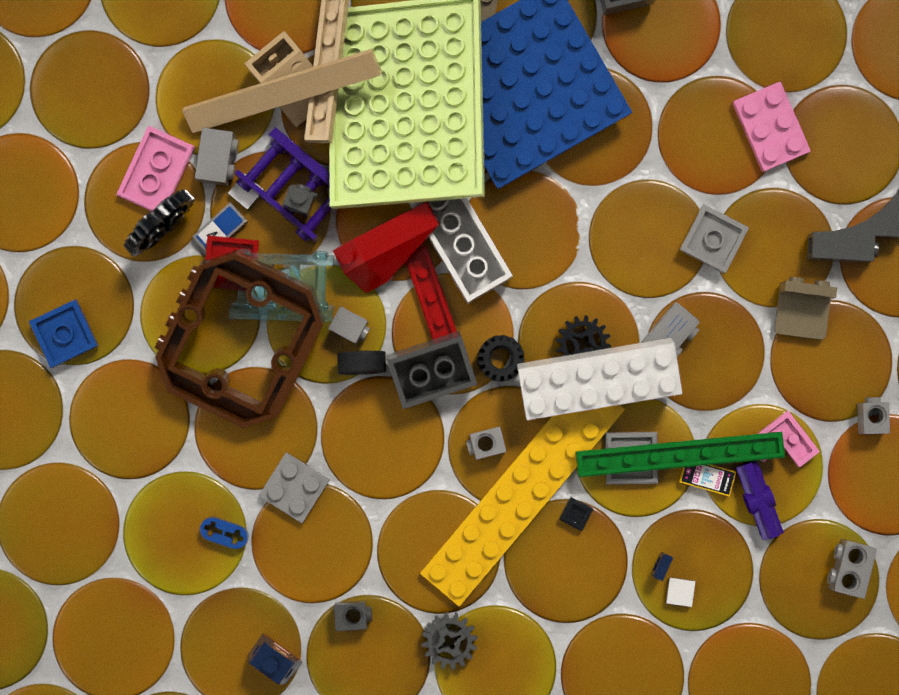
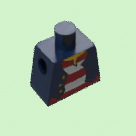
M264 633L248 653L249 663L279 685L288 683L303 662Z

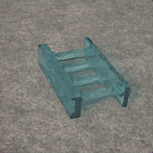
M237 249L274 267V264L290 265V276L300 280V265H315V294L324 320L333 321L334 305H328V302H326V266H333L335 255H329V252L315 251L313 255L251 253L249 249ZM239 284L238 300L229 307V319L302 321L304 317L274 301H270L264 307L251 305L246 298L247 288ZM264 288V297H266L267 291Z

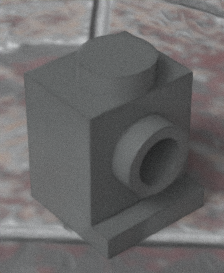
M294 184L293 186L290 185L282 205L286 210L308 218L317 193L312 192L311 188L301 184H297V186Z

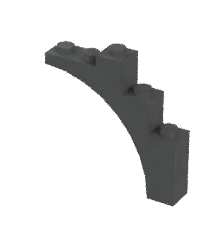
M899 188L888 203L866 221L853 227L836 231L812 232L808 234L807 260L852 263L873 262L874 257L878 256L879 245L878 242H875V239L899 240Z

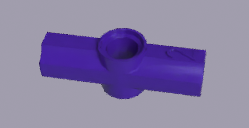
M757 460L735 467L744 491V502L749 513L754 517L761 539L767 540L783 534L784 531L775 510L776 502L773 493L764 481Z

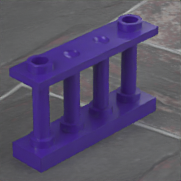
M274 127L268 134L272 141L270 143L271 147L246 176L239 170L235 172L236 177L239 179L236 183L247 193L250 190L254 191L262 200L297 228L295 233L305 242L310 239L315 243L318 238L313 233V230L332 210L330 207V196L305 225L293 216V212L283 208L273 198L293 175L303 168L311 174L309 176L310 180L305 186L311 188L312 192L322 185H325L330 190V172ZM279 153H287L291 157L289 160L291 163L268 190L264 192L254 181Z

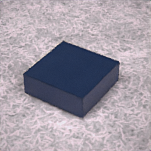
M663 552L660 553L651 572L652 576L663 581L673 557Z

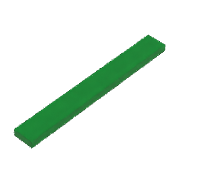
M783 432L576 451L578 477L785 458Z

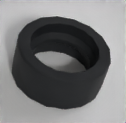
M351 351L337 354L339 375H365L386 372L385 351Z

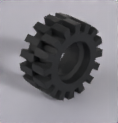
M496 335L489 338L483 343L478 353L480 370L486 377L499 382L508 381L517 376L519 373L517 364L524 363L525 360L521 345L514 338L506 335ZM499 348L506 349L511 355L510 364L502 369L495 367L491 362L493 351Z

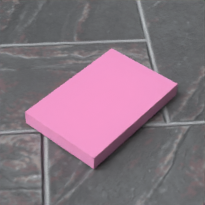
M148 125L116 195L153 211L165 198L175 194L196 147Z

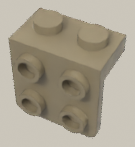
M789 277V281L780 283L774 327L775 333L818 340L824 339L827 332L830 299L836 298L837 287H830V282L815 280L814 284L804 283L805 279Z

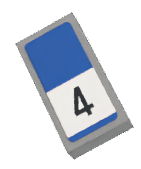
M229 203L192 237L206 251L208 235L231 238L248 221Z

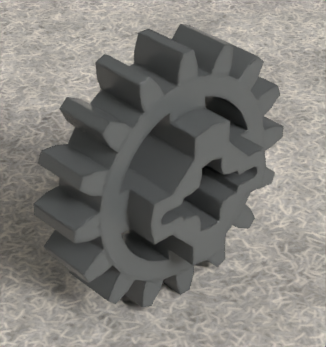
M447 612L444 613V619H440L437 615L434 616L436 623L428 622L427 627L430 631L422 633V636L428 638L427 641L422 642V647L429 648L425 652V656L433 655L432 664L434 665L440 661L441 669H444L446 664H450L452 670H454L455 663L457 662L461 666H465L464 658H473L469 651L477 650V646L472 641L477 640L478 637L470 633L475 629L474 625L466 626L468 618L465 617L460 621L456 612L453 618H449ZM446 624H455L461 628L457 630L450 629ZM438 630L440 634L439 640L432 644L433 634ZM446 635H449L450 638L457 637L454 640V646L451 647L450 644H443ZM467 637V645L462 652L459 647L460 642ZM441 652L451 653V655H452L453 657H452V658L443 657V656L440 655V653H441Z

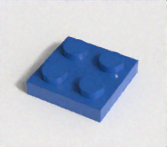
M76 299L29 321L50 368L61 365L99 346Z

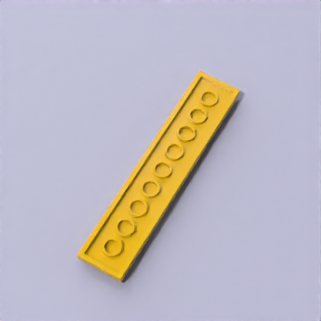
M620 405L551 416L423 568L420 574L460 607L576 469V451L592 450L625 409Z

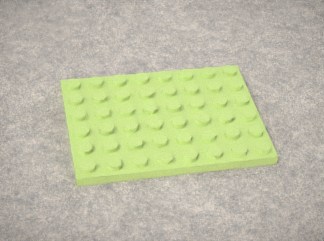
M411 0L348 7L342 58L373 49L382 73L381 76L348 85L338 90L332 143H329L330 207L332 209L485 197L481 0Z

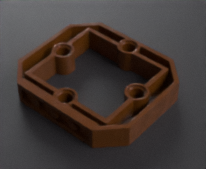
M239 250L205 260L199 267L193 266L187 280L191 281L188 290L182 289L176 303L180 304L177 313L171 312L165 326L169 327L166 336L161 334L155 345V349L158 350L155 359L167 391L242 428L278 417L325 322L313 286ZM219 275L247 288L246 298L255 307H264L270 301H274L304 316L290 346L278 348L271 359V368L276 374L262 402L230 387V376L223 369L215 368L205 375L178 362L192 331L205 318L204 306ZM257 286L265 288L267 296L264 298L257 297L254 293V288ZM191 309L195 311L197 320H188L185 316V310ZM283 355L288 356L292 364L283 366L279 363L278 358ZM210 379H219L222 383V388H213L210 384Z

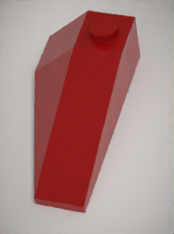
M425 202L334 249L333 253L343 273L367 294L388 283L394 277L396 271L409 260L413 252L427 240L440 224L429 202Z

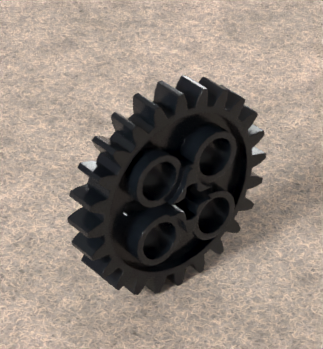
M184 189L177 191L175 195L172 194L165 198L152 212H149L138 221L133 229L134 231L124 241V248L132 256L142 254L144 250L147 251L154 247L166 236V233H170L182 222L185 217L184 215L193 206L195 198Z

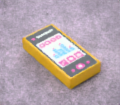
M714 465L683 467L679 482L730 497L736 472Z

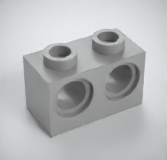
M841 539L840 544L837 543L833 557L836 559L834 569H830L827 577V583L830 584L829 589L865 599L877 548ZM856 548L859 552V557L855 562H850L848 554L852 549ZM851 574V585L844 587L842 585L843 576Z

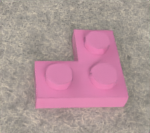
M785 411L757 433L783 432L784 450L797 467H801L820 452L789 411Z

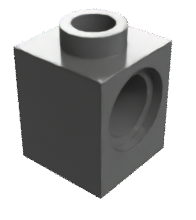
M366 600L335 602L336 631L367 629L368 622H372L371 606L367 607ZM357 609L361 614V619L357 622H351L347 618V611Z

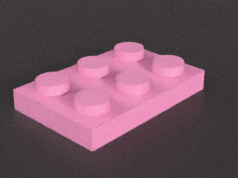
M781 81L732 102L762 173L811 152Z

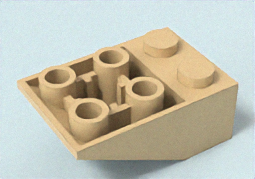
M285 31L244 63L259 84L313 67ZM309 98L279 107L296 128L307 120Z

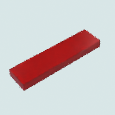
M426 245L417 248L406 264L433 340L457 331L428 247Z

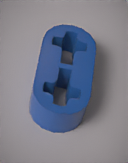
M217 517L207 518L200 525V532L203 538L233 549L243 547L249 539V534L245 527ZM212 522H215L216 528L223 530V533L215 532L210 536L206 525H211ZM239 530L241 531L240 536L244 538L243 541L239 540L235 544L233 543V538L227 536L226 533H235Z

